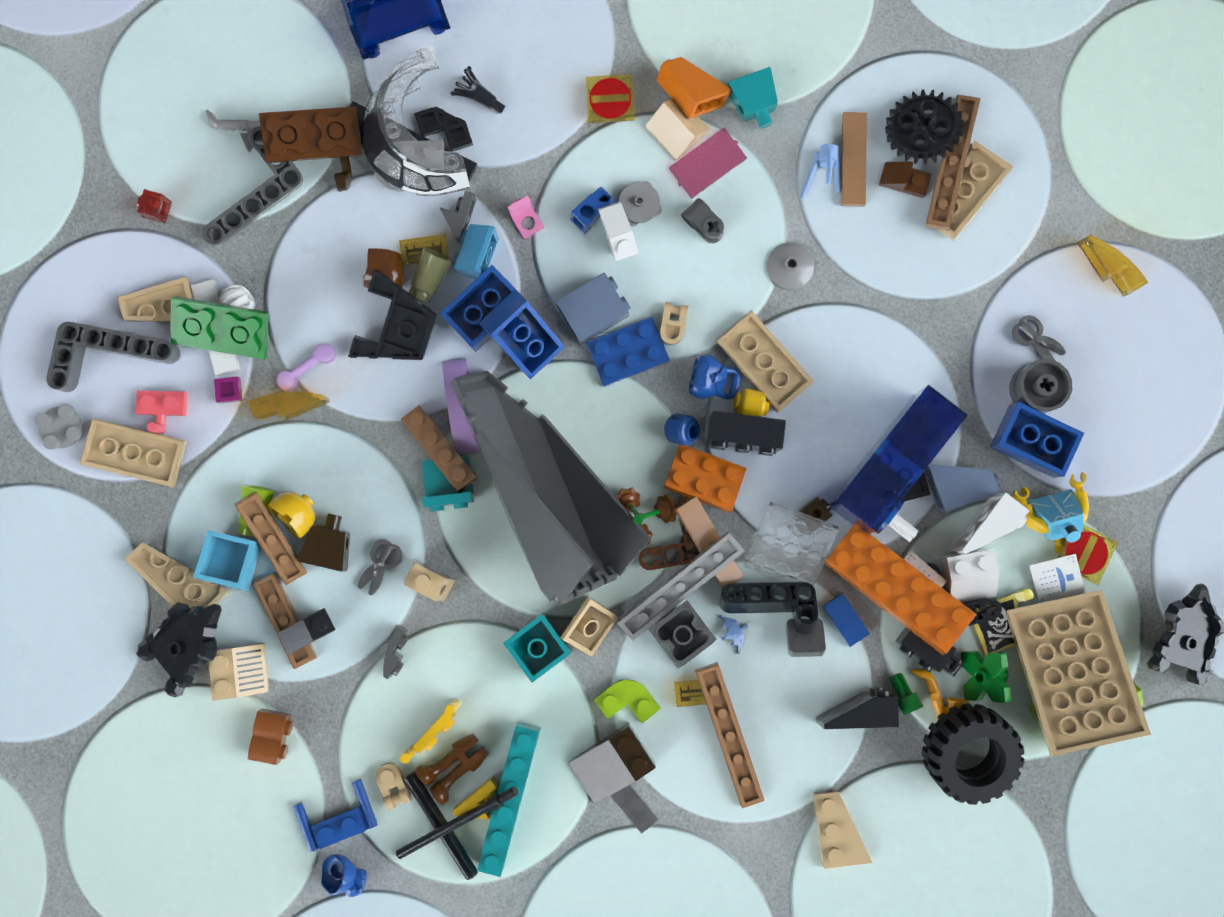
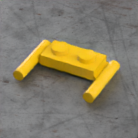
M453 699L445 707V712L419 741L415 745L410 746L401 755L400 760L402 763H408L417 752L420 754L424 749L429 751L438 742L435 738L441 730L444 733L449 730L455 723L452 720L456 715L455 711L461 705L458 699Z

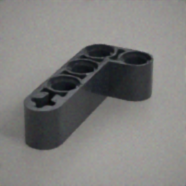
M808 582L731 583L725 585L721 590L719 604L720 608L726 613L792 612L793 624L797 632L809 634L816 626L818 620L816 591L813 585ZM780 595V596H782L784 599H783V600H778V599H776L774 596ZM798 595H805L809 599H802ZM757 596L760 600H753L750 597ZM801 617H808L811 621H803Z

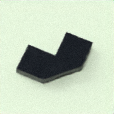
M437 106L414 113L422 136L426 137L444 131L450 150L457 151L473 146L465 120L455 117Z

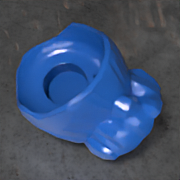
M333 854L324 860L322 864L321 885L328 894L337 895L344 892L348 897H355L362 893L367 880L366 870L356 868L347 857L340 854Z

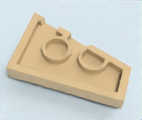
M182 277L117 297L125 321L171 322V298L177 296L194 299L189 278Z
M834 790L813 793L823 868L828 869L872 863L839 792Z

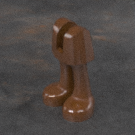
M474 734L468 735L452 744L453 750L439 762L431 766L419 765L414 770L420 781L428 786L449 766L458 760L460 761L451 772L430 787L431 794L441 805L448 802V791L453 783L469 770L475 772L489 754L486 748L482 746L473 752L469 758L466 756L465 752L470 750L479 741Z

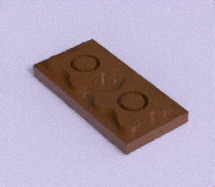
M356 106L259 113L266 163L363 155Z

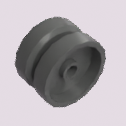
M1040 359L1019 368L1012 376L1009 384V394L1013 403L1019 401L1042 413L1051 412L1062 407L1069 400L1073 390L1072 378L1068 370L1061 363L1052 359Z

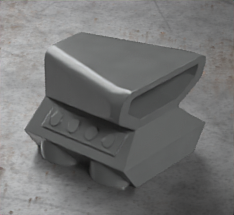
M688 600L673 608L648 629L677 669L687 664L717 640Z

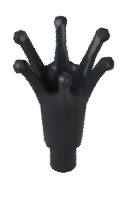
M471 66L464 69L466 76H462V79L470 87L456 82L455 85L464 90L455 88L450 95L473 99L489 109L493 108L501 114L506 106L496 100L497 97L477 80L471 70Z

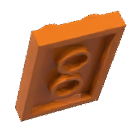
M679 445L663 488L688 498L696 496L701 503L731 513L747 468L689 446Z

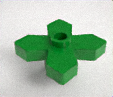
M964 651L960 653L961 661L964 663L962 667L972 676L963 685L965 700H983L987 693L992 702L1006 703L1011 701L1010 686L1005 683L1008 679L1006 652H990L985 659L978 651Z

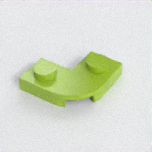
M628 679L613 683L594 698V701L608 719L627 704L641 723H644L661 709L643 684Z

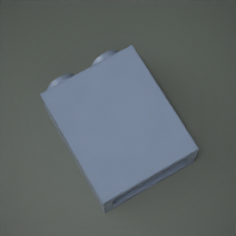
M605 272L555 301L557 308L580 346L629 317V303L624 296L619 297L616 292L618 286L612 276L607 277Z

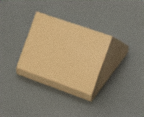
M672 99L663 102L645 125V128L676 161L711 131L699 116L688 119Z
M588 596L560 638L592 657L619 617Z

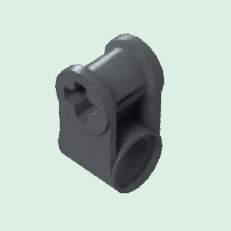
M697 198L681 214V217L705 241L717 243L723 237L724 223L702 199ZM709 227L712 229L717 227V233L715 231L709 233Z

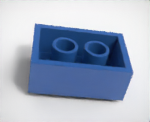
M491 265L439 314L477 352L491 338L479 322L514 290L517 293L519 292Z
M515 290L479 322L489 336L530 380L565 348L529 302Z
M1018 401L1008 406L990 448L1053 478L1065 477L1084 436V432Z

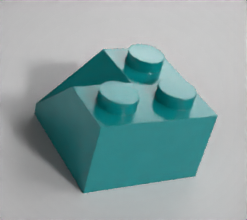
M542 613L503 643L531 683L572 653L571 648L560 638V633L545 613Z

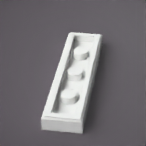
M215 279L191 285L195 300L219 303L220 293ZM209 350L216 376L241 370L237 355Z

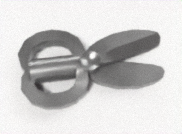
M1031 315L1023 316L1019 324L1012 328L1011 333L1013 339L1022 346L1033 344L1035 352L1041 359H1052L1055 361L1049 350L1061 356L1066 353L1064 347L1055 339L1041 336L1044 329L1039 319ZM1026 321L1032 322L1036 326L1037 332ZM1018 330H1020L1030 340L1026 341L1019 336Z
M380 539L374 543L370 551V558L375 564L364 571L358 582V588L362 589L372 579L368 592L369 595L375 594L383 581L384 568L392 569L396 567L402 558L401 548L398 545H392L387 539ZM385 544L386 546L384 547L382 553L377 559V548L380 545ZM396 550L397 557L395 561L387 564L391 554Z

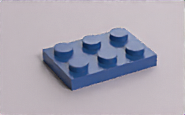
M653 317L586 342L604 387L670 361Z

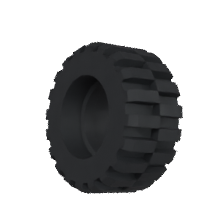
M970 703L962 704L959 709L956 706L949 708L947 714L942 712L937 716L939 720L935 724L932 722L928 727L930 733L929 735L925 734L923 742L926 746L922 747V756L925 758L923 761L924 766L942 791L949 797H953L955 801L960 803L966 801L969 805H977L978 801L982 804L989 803L994 797L996 799L1002 797V793L1005 790L1010 791L1014 786L1012 784L1015 779L1018 780L1021 775L1019 768H1023L1025 760L1021 756L1024 755V746L1020 743L1021 738L1014 728L996 711L980 704H975L974 707ZM980 737L989 738L988 753L980 764L966 770L956 769L957 754L967 742Z

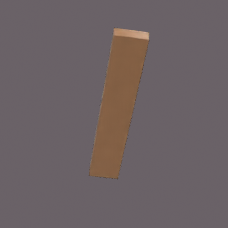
M957 94L955 103H958L957 111H962L961 119L964 120V126L962 127L963 135L959 137V145L953 144L954 151L949 152L946 150V158L941 159L925 227L950 230L981 98Z
M718 662L695 669L741 808L743 809L765 801Z

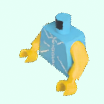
M1081 472L1080 474L1081 482L1075 481L1073 473L1069 479L1070 486L1075 488L1076 492L1070 489L1032 499L1027 503L1026 499L1030 495L1028 488L1022 487L1020 489L1023 497L1019 496L1017 490L1012 493V498L1030 510L1025 516L1027 517L1025 523L1028 528L1043 534L1049 540L1065 537L1070 543L1077 541L1081 536L1083 523L1087 521L1089 513L1086 490L1083 491V485L1086 481L1085 473Z

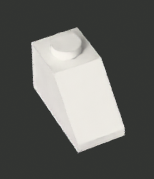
M621 201L599 208L598 211L615 260L618 261L638 254L634 235Z

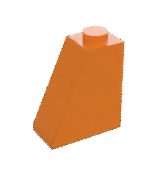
M683 57L663 62L656 79L688 119L724 107L731 92L728 86Z

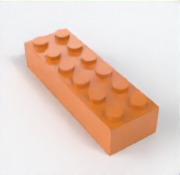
M856 523L824 563L825 566L942 655L947 654L977 615Z

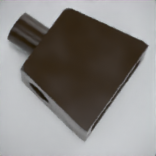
M328 513L325 527L319 525L311 527L298 556V562L341 572L347 571L350 533L339 530L342 516Z

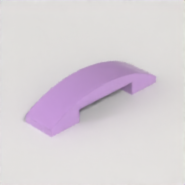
M466 359L442 362L454 448L459 455L480 452L451 384L455 377L468 375Z

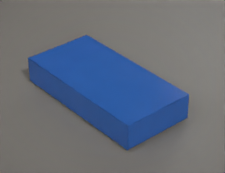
M843 593L822 606L849 647L870 634Z

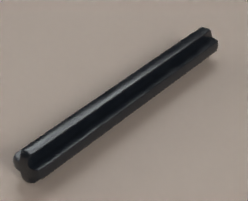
M415 771L408 774L404 781L433 828L436 829L447 823ZM452 831L441 837L440 839L465 879L470 880L474 878L478 871L454 832Z

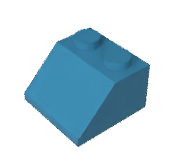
M470 224L468 230L463 231L460 239L462 247L460 252L455 253L452 263L457 274L476 280L489 267L499 240L495 227Z

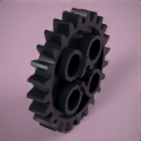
M922 89L920 96H917L913 91L911 99L904 95L903 104L896 101L895 109H890V117L886 118V125L888 126L885 127V134H888L887 142H892L890 144L891 150L897 149L898 157L905 154V161L913 157L914 164H917L919 159H923L924 164H927L928 158H932L935 163L937 162V155L946 158V150L953 152V144L959 145V137L963 135L962 127L964 126V120L961 119L962 111H957L958 103L951 105L952 97L944 100L943 92L938 96H934V90H931L930 94L926 95L924 89ZM931 110L933 112L930 114H926L923 111ZM906 122L912 123L911 126H903ZM939 127H943V128H945L946 130H945V131H937L936 129L939 128ZM917 140L925 141V143L923 144H917L915 142Z

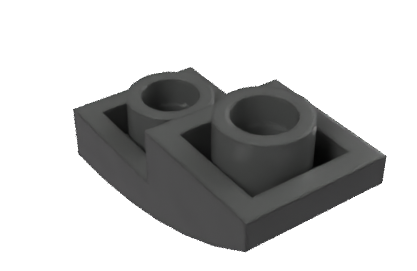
M401 625L394 630L385 653L383 677L389 679L392 675L397 676L404 665L401 662L404 656L396 651L397 649L402 650L408 640V637L405 636L408 630Z

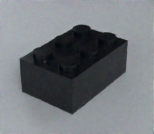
M713 411L709 416L706 444L711 445V449L725 450L727 447H733L735 452L749 453V451L757 450L759 451L758 455L773 456V454L783 449L786 420Z

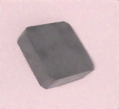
M818 618L814 630L809 634L799 633L794 628L793 619H789L786 622L788 654L791 657H816L825 654L823 621ZM802 619L803 621H806V622H810V621H811L810 619Z

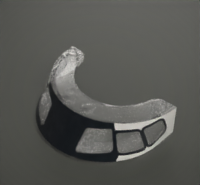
M434 44L420 48L407 55L390 71L369 99L364 109L360 126L362 148L372 169L392 187L401 191L413 192L419 196H440L470 189L462 156L454 151L435 150L421 144L409 133L403 121L402 107L404 97L421 90L418 80L421 75L428 71L439 69Z

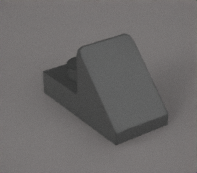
M465 191L463 197H459L456 210L458 213L440 207L458 243H460L463 231L468 228L477 201L475 194Z

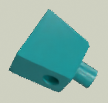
M770 67L728 82L727 86L731 89L729 97L745 122L756 118L760 129L767 128L773 124L769 113L776 110L778 100Z

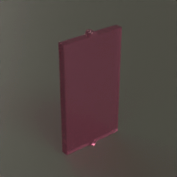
M723 128L670 166L669 170L678 180V185L682 186L692 199L745 161L747 157L737 145L738 141H734L726 129Z

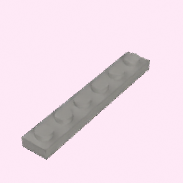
M728 530L619 618L617 624L632 641L635 640L745 551L743 546Z

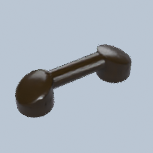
M340 157L342 172L334 173L336 187L339 192L347 191L351 184L352 171L349 157Z

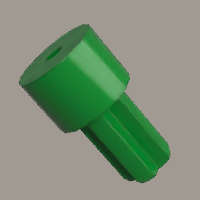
M902 673L890 677V682L899 698L898 706L903 716L923 707L917 693H912Z

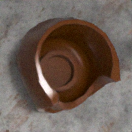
M369 248L367 268L363 276V286L369 287L373 271L377 269L403 288L405 277L401 254L387 249Z

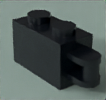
M906 627L896 639V642L901 645L899 650L910 658L912 655L920 660L918 664L928 672L934 670L940 673L943 669L955 677L964 665L960 659L953 655L957 650L954 646L951 647L947 654L942 655ZM951 659L953 662L948 668L946 664Z

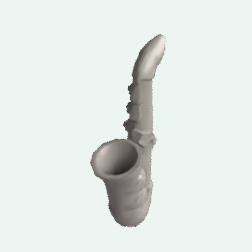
M206 110V117L212 128L224 131L238 130L241 132L240 135L247 151L250 152L254 148L249 140V134L253 128L260 126L259 121L218 120L212 112ZM258 133L255 137V142L258 145H263L261 133Z

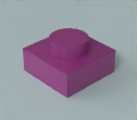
M240 377L214 379L216 403L242 401Z

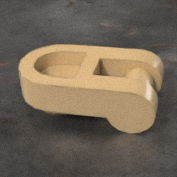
M665 302L660 328V337L665 344L676 345L682 340L688 305L681 304L680 307L672 305L671 302ZM670 314L679 316V321L669 320Z
M394 763L382 765L376 772V782L383 796L385 807L389 811L396 808L397 804L401 802L405 804L412 799L400 768ZM397 786L399 793L392 795L390 789Z

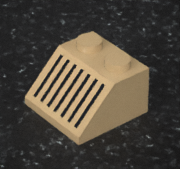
M265 643L218 649L214 660L209 661L212 701L269 692Z

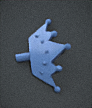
M719 615V618L726 622L722 625V628H728L725 636L721 639H733L731 646L737 645V654H740V649L745 640L742 631L747 629L748 625L745 624L740 627L735 619Z

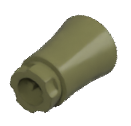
M423 247L409 293L421 301L430 302L453 260L436 250Z

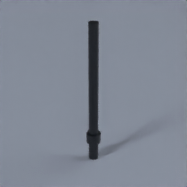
M513 786L502 793H495L489 796L486 802L396 850V856L398 859H402L488 811H496L503 807L505 802L518 796V789Z

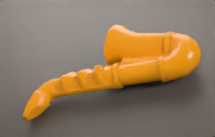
M911 669V673L925 680L937 716L942 712L947 714L949 712L948 709L956 706L959 709L962 704L969 703V701L949 697L947 698L949 706L946 707L945 700L941 697V691L938 688L939 684L935 681L933 674L924 669Z

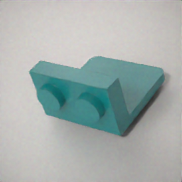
M460 456L471 469L469 457ZM432 459L422 462L425 497H422L424 508H430V512L443 511L444 506L454 505V509L468 508V503H474L473 484L458 493Z

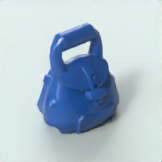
M704 354L695 359L688 391L697 399H707L716 396L730 400L735 398L736 393L739 392L742 377L736 369L723 366L717 361L715 356ZM727 374H733L729 394L724 391L727 383Z

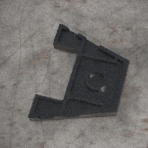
M375 269L370 280L368 292L391 299L380 340L377 343L355 335L348 357L423 360L438 314L381 271Z

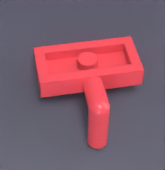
M137 390L136 414L155 415L156 423H148L147 430L163 434L166 428V416L187 415L188 393Z

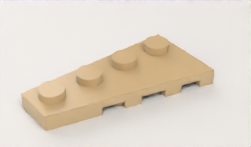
M974 140L966 158L950 230H937L955 241L1011 172L1013 166Z
M143 542L124 559L172 606L180 602L189 605V608L194 606L207 607L212 604H218L230 593V591L220 585L193 578L195 571Z

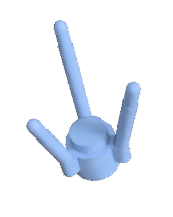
M822 144L819 153L814 154V161L800 196L802 199L806 196L819 162L821 167L827 168V185L831 183L832 167H834L836 191L838 193L841 192L840 156H838L839 148L837 145Z

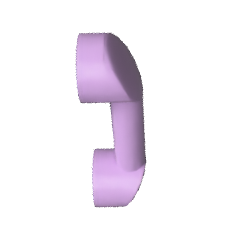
M328 344L318 345L314 349V354L291 371L279 373L277 376L279 388L284 391L294 390L298 384L297 378L318 362L324 364L333 362L336 358L335 349Z

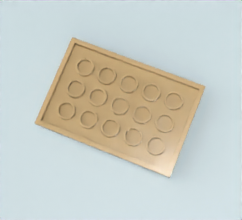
M1103 590L1011 609L1005 612L1050 757L1151 735Z

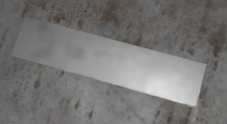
M630 785L610 795L641 834L658 820Z

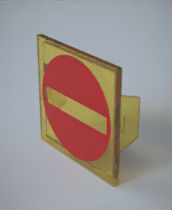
M632 74L586 77L588 123L635 121Z
M1083 525L1080 538L1072 543L1065 540L1057 558L1076 554L1081 577L1095 585H1099L1118 542Z

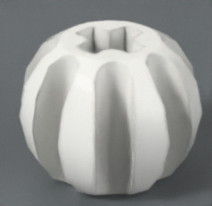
M239 284L226 287L218 298L219 304L249 309L255 308L253 296L244 286Z

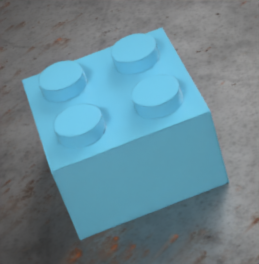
M208 530L193 578L248 592L261 546L252 540Z

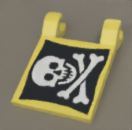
M1025 588L1014 594L997 599L1002 606L1001 615L994 620L973 625L985 656L990 652H999L1015 646L1005 612L1019 608L1018 603L1033 599L1034 595L1031 589ZM987 603L986 608L978 609L976 607L978 619L981 618L979 614L981 612H988L992 615V610L996 609V606Z

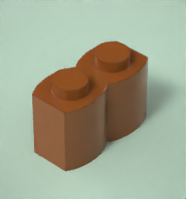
M263 708L257 711L248 751V760L277 765L282 759L286 758L288 752V745H285L286 736L291 734L293 728V721H290L291 714Z

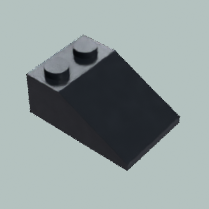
M871 687L870 692H861L816 717V723L823 729L899 727L898 697L891 694L890 690H884L883 687Z

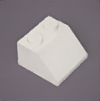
M984 549L967 554L939 557L942 575L947 581L945 583L946 591L961 603L997 596L999 569L995 549Z

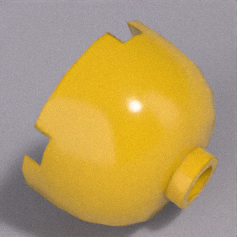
M283 492L274 497L267 505L278 521L281 520L286 525L285 528L298 539L305 536L315 522V512L311 507L314 503L306 494L300 496L295 492Z

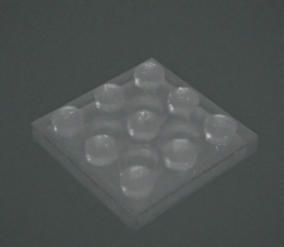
M769 502L744 562V567L785 582H808L814 587L839 531V526Z

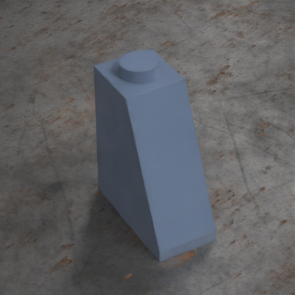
M931 465L923 468L939 513L947 512L1000 493L998 488L1000 487L999 479L996 474H993L992 470Z

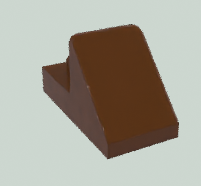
M911 161L885 162L879 186L924 198L932 174L912 168L913 162Z

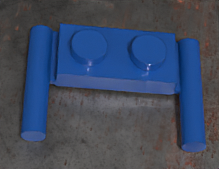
M361 779L352 782L360 806L313 825H310L302 802L293 806L309 852L322 849L378 826Z

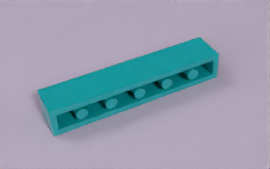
M519 721L515 726L498 793H502L515 786L518 789L519 795L505 802L503 807L492 812L477 868L479 872L497 877L502 875L541 727Z

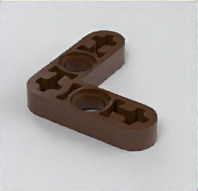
M681 495L678 498L677 506L685 501V496ZM680 518L683 543L643 550L639 555V564L642 568L655 570L688 564L695 558L694 554L686 555L688 560L683 561L684 553L681 546L685 545V550H692L695 543L689 533L686 532ZM671 548L679 551L680 557L676 562H670L666 558V553ZM657 550H663L662 558L665 563L664 565H660V560L653 561V566L643 563L642 558L646 557V553L650 552L651 556H658Z

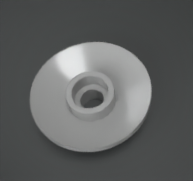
M782 244L776 247L768 258V275L777 286L783 289H798L804 286L812 277L814 271L813 258L809 251L799 244ZM788 261H794L796 267L790 268Z

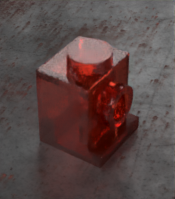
M144 189L137 201V212L145 219L166 224L172 201L161 193Z

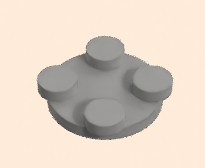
M647 181L631 183L617 195V201H621L629 224L632 227L637 226L639 223H646L654 217L660 216L662 212L659 194L651 183Z
M63 404L60 407L51 408L45 413H39L35 418V423L39 426L43 445L47 449L67 448L76 443L82 436L81 418L70 405Z

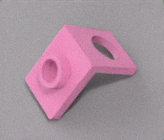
M529 196L515 200L508 207L509 215L524 239L544 228L532 208ZM526 217H531L535 221V226L530 230L524 229L521 225L522 220Z

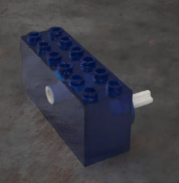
M929 384L912 396L829 501L832 510L850 524L854 525L856 523L868 533L875 532L879 534L888 525L910 542L917 535L918 530L897 514L904 504L902 499L968 414Z

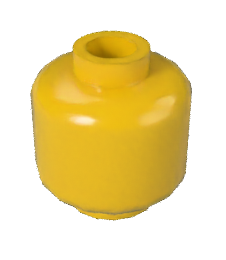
M744 388L741 392H737L733 402V410L736 411V414L758 417L766 416L770 406V402L766 401L765 393L749 388Z

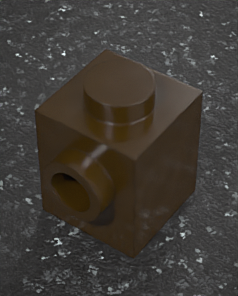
M815 497L792 516L806 534H811L833 515L830 512L832 508L824 498L820 500L819 497Z

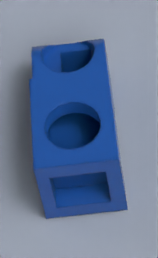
M600 187L571 211L570 220L586 234L600 218L598 209L614 204L615 199L603 187Z

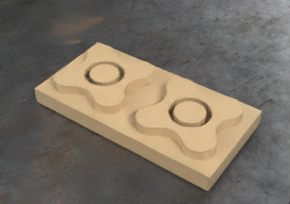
M752 310L715 342L757 391L765 393L766 401L770 402L771 407L777 413L814 382Z
M92 418L79 464L175 488L187 441Z

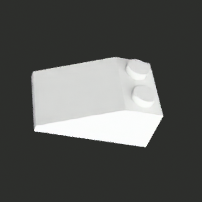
M1006 492L989 496L949 549V552L952 554H967L1014 531L1016 528L1020 529L1027 520L1025 516L1030 510Z

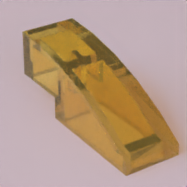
M1089 235L1077 243L1101 281L1104 282L1111 278L1123 297L1149 283L1129 258L1103 240Z
M309 392L274 393L247 401L254 419L259 421L279 414L281 419L287 421L330 402L329 398L324 395Z

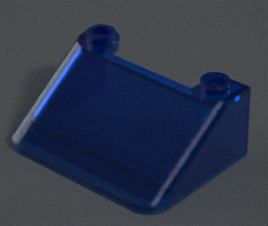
M341 0L350 31L363 60L379 56V44L427 26H429L434 35L442 34L445 30L451 28L441 0Z

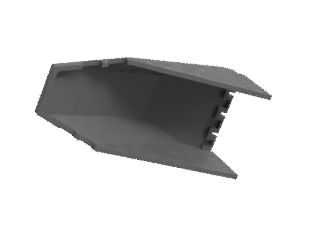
M488 371L455 377L451 384L511 528L540 590L548 600H554L560 606L621 576L651 540V537L639 524L633 522L632 515L546 416L542 414L538 418L525 408L528 404L527 401L522 399L518 403L506 393L508 387Z

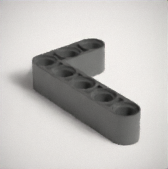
M259 126L250 131L249 140L265 161L263 145H258L255 142L256 135L261 133ZM292 161L281 162L278 165L266 163L275 175L209 222L202 230L204 240L212 245H220L296 191L303 183V176ZM289 172H295L298 176L297 182L293 185H289L285 181V176ZM270 186H276L279 191L278 196L274 199H270L266 195V190ZM250 200H257L259 203V210L255 213H251L247 209V204ZM233 213L238 214L240 217V223L235 227H232L228 222L229 216ZM214 227H217L221 232L220 238L216 241H213L209 236L210 230Z
M64 322L57 329L46 381L55 390L62 392L75 390L79 382L86 349L165 364L175 363L180 357V350L176 345L164 339L75 322ZM75 329L76 334L70 339V333ZM99 334L98 341L93 343L94 336ZM122 338V345L117 348L116 342ZM145 342L146 348L140 353L139 347ZM169 347L168 355L163 357V349ZM70 352V359L65 362V356ZM65 376L64 384L60 385V378Z

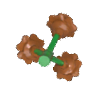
M633 487L620 489L619 493L615 495L625 509L634 514L633 522L639 524L650 537H652L653 533L648 530L646 524H642L646 518L656 515L664 523L675 521L677 513L674 509L678 506L676 500L671 499L667 494L663 495V497H657L654 511L645 514L639 513L635 508L640 506V493L635 492Z

